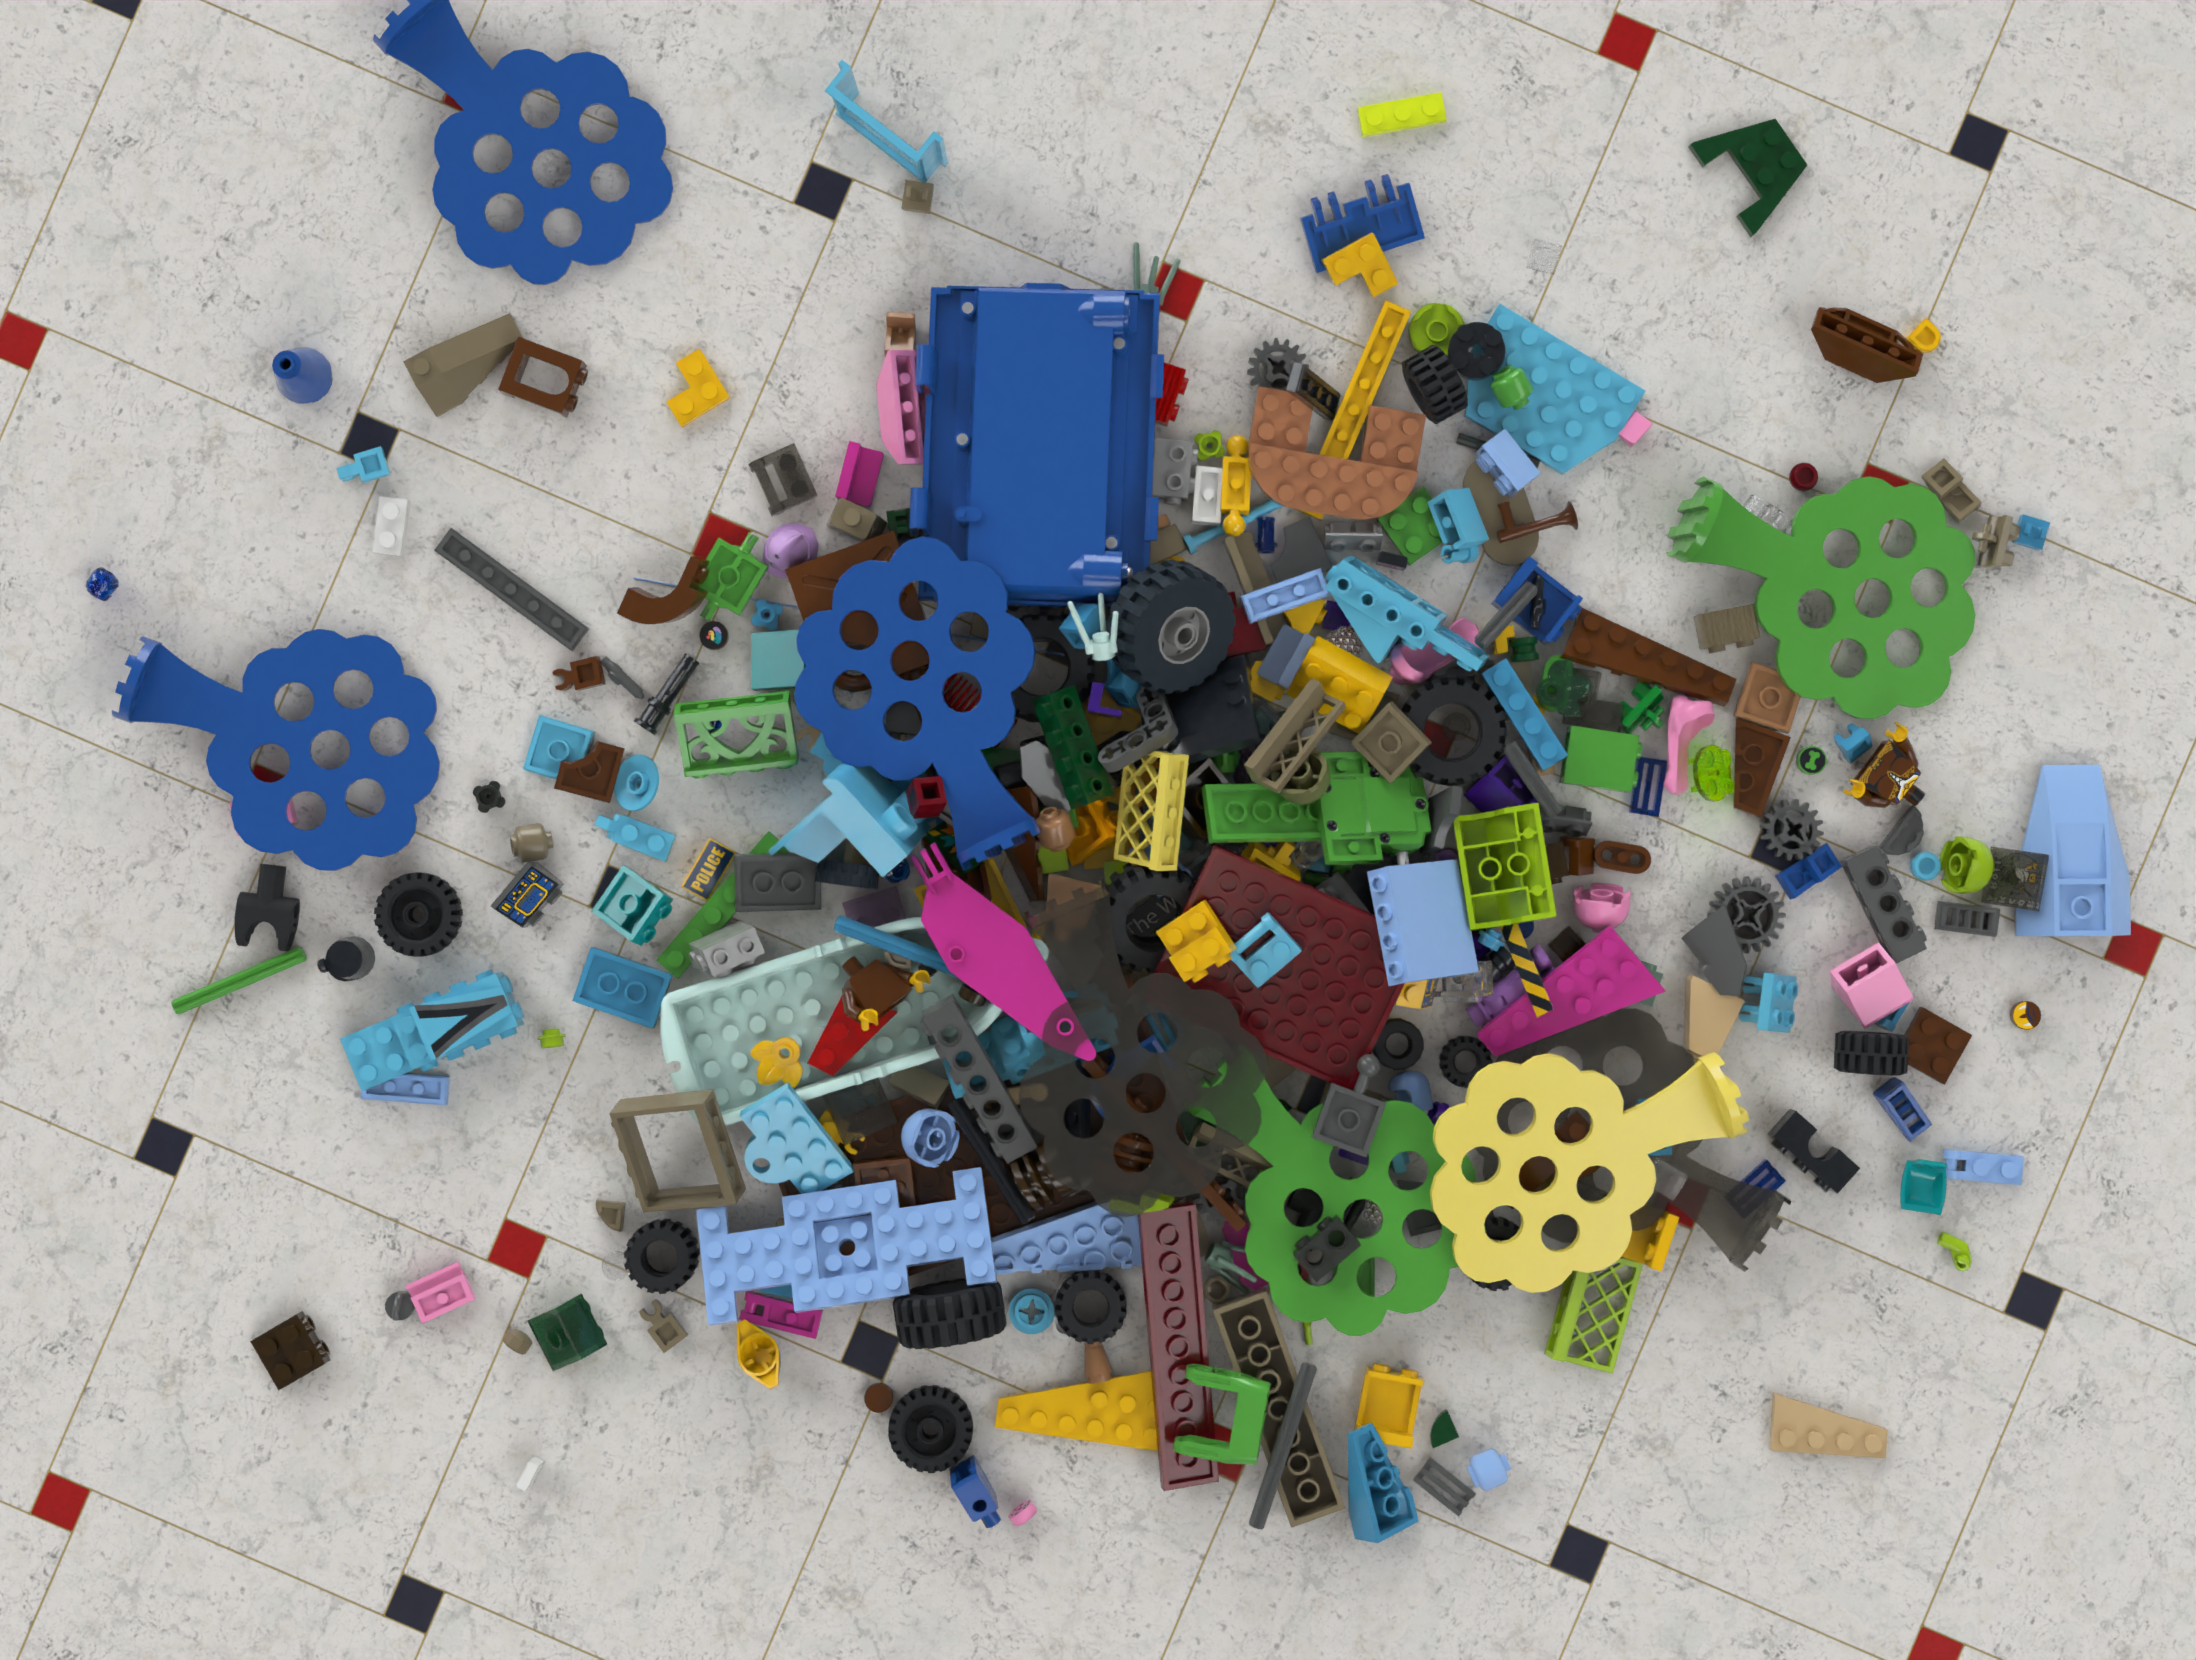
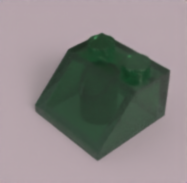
M582 1293L527 1320L552 1371L582 1360L607 1345L604 1333L596 1323L591 1313L590 1305L584 1299Z

